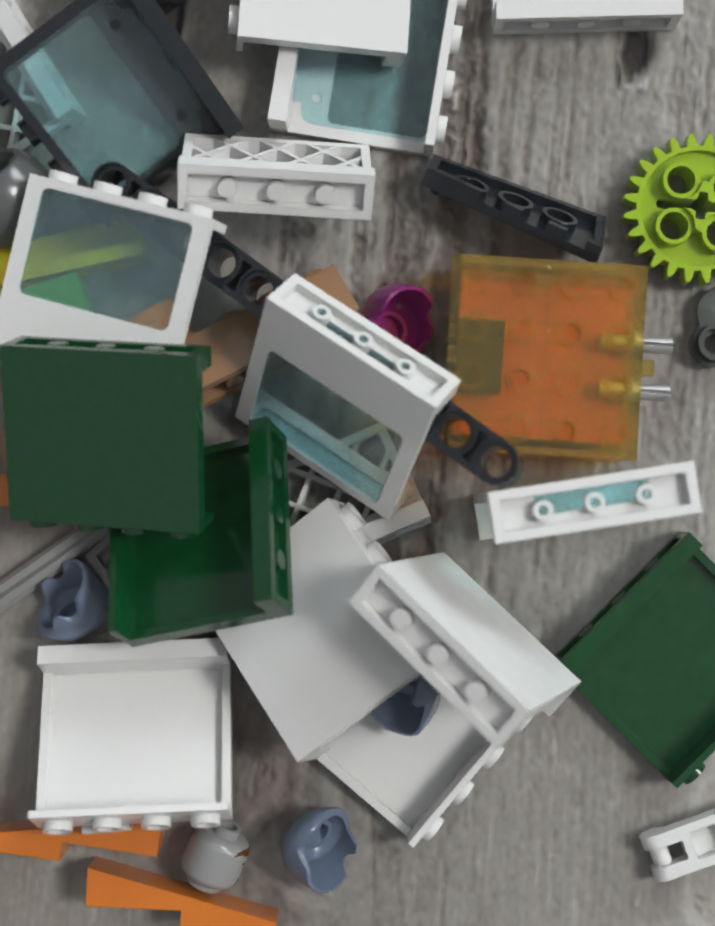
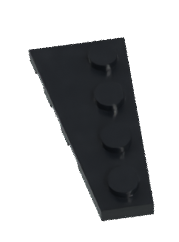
M433 155L421 185L430 188L434 195L463 203L596 265L603 249L606 216L444 157Z

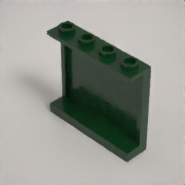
M19 336L0 345L10 520L28 521L29 526L35 528H48L57 524L75 525L76 530L85 532L101 530L104 527L121 528V532L127 535H143L150 531L168 532L170 537L176 539L196 537L212 522L214 512L205 511L202 372L212 366L211 346Z
M267 416L249 420L248 437L204 447L205 511L214 512V519L196 537L176 539L170 537L168 532L150 531L143 535H127L121 532V528L107 527L110 536V559L106 564V574L109 580V601L105 609L108 633L130 646L136 647L293 615L287 438Z
M678 531L555 655L581 681L576 689L676 788L683 782L684 784H689L698 778L705 769L703 762L715 751V564L700 550L703 545L690 532Z

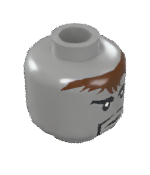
M220 820L219 827L194 828L181 858V865L183 871L187 874L186 879L190 885L202 892L216 894L220 890H226L236 884L250 852L249 843L241 834L242 829L237 823L232 820Z

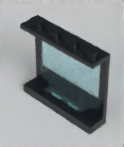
M74 0L0 56V104L3 108L9 103L14 105L23 117L16 124L34 147L42 142L54 158L47 162L49 167L53 170L78 176L77 185L91 188V178L94 171L106 162H118L152 186H155L178 168L179 155H182L185 133L223 134L230 139L244 128L156 0ZM126 180L121 181L117 185L122 187L123 191L125 189ZM83 199L77 200L93 223L102 218L109 229L117 224L113 218L117 214L107 206Z

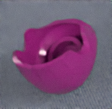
M388 284L374 291L364 302L361 311L362 317L418 353L422 352L434 333V327L430 322L429 316L434 302L431 295L423 288L409 284Z

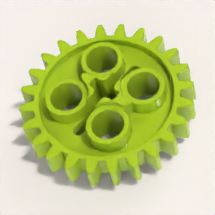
M691 133L684 139L682 148L673 137L665 144L666 154L656 146L649 153L651 163L641 159L636 165L635 169L641 177L630 176L625 183L635 193L625 194L620 200V203L631 207L632 210L624 213L620 218V222L633 224L634 228L624 239L625 241L639 240L641 245L635 250L633 255L638 257L648 253L651 256L646 267L648 271L661 264L664 266L662 280L666 281L675 272H679L680 284L685 286L691 281L693 274H695L699 285L705 286L710 282L711 272L715 277V246L707 238L708 227H715V148L712 134H708L703 139L701 145L697 146L696 139L693 133ZM669 175L680 176L686 183V193L679 194L674 192L668 185L667 177ZM661 201L663 204L673 206V208H658L656 202ZM693 202L698 203V211L705 213L700 219L695 218L696 212L694 209L688 208ZM661 220H671L677 224L680 232L678 239L672 240L663 235L660 228Z

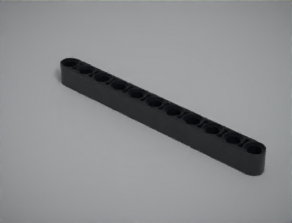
M106 162L100 165L94 171L91 178V188H93L94 180L118 185L121 181L126 180L122 196L137 200L139 191L167 198L168 208L183 211V209H177L176 202L118 162ZM107 206L184 263L187 250L184 248V242L186 237L192 232V227L162 219H157L150 224L149 216ZM212 232L202 276L261 319L265 303L258 305L256 300L258 290L263 285L272 283L273 291H275L285 281L222 235ZM235 257L234 270L228 276L221 277L220 267L227 258ZM451 400L435 415L425 440L477 478L490 485L506 487L514 484L520 478L524 469V460L515 446ZM465 421L470 428L468 441L458 448L451 447L447 441L449 427L455 422ZM497 450H506L511 457L509 471L504 476L492 477L486 467L489 455Z

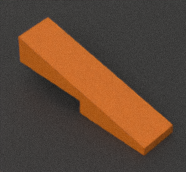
M30 820L1 822L0 853L60 861L69 850L70 844L157 857L164 843L165 830L141 829V824H133L132 831L83 835L82 826L73 827L71 834L47 835L42 833V828H38Z
M96 856L87 868L85 906L181 911L180 926H277L279 909L222 892L216 894L202 892L188 882Z

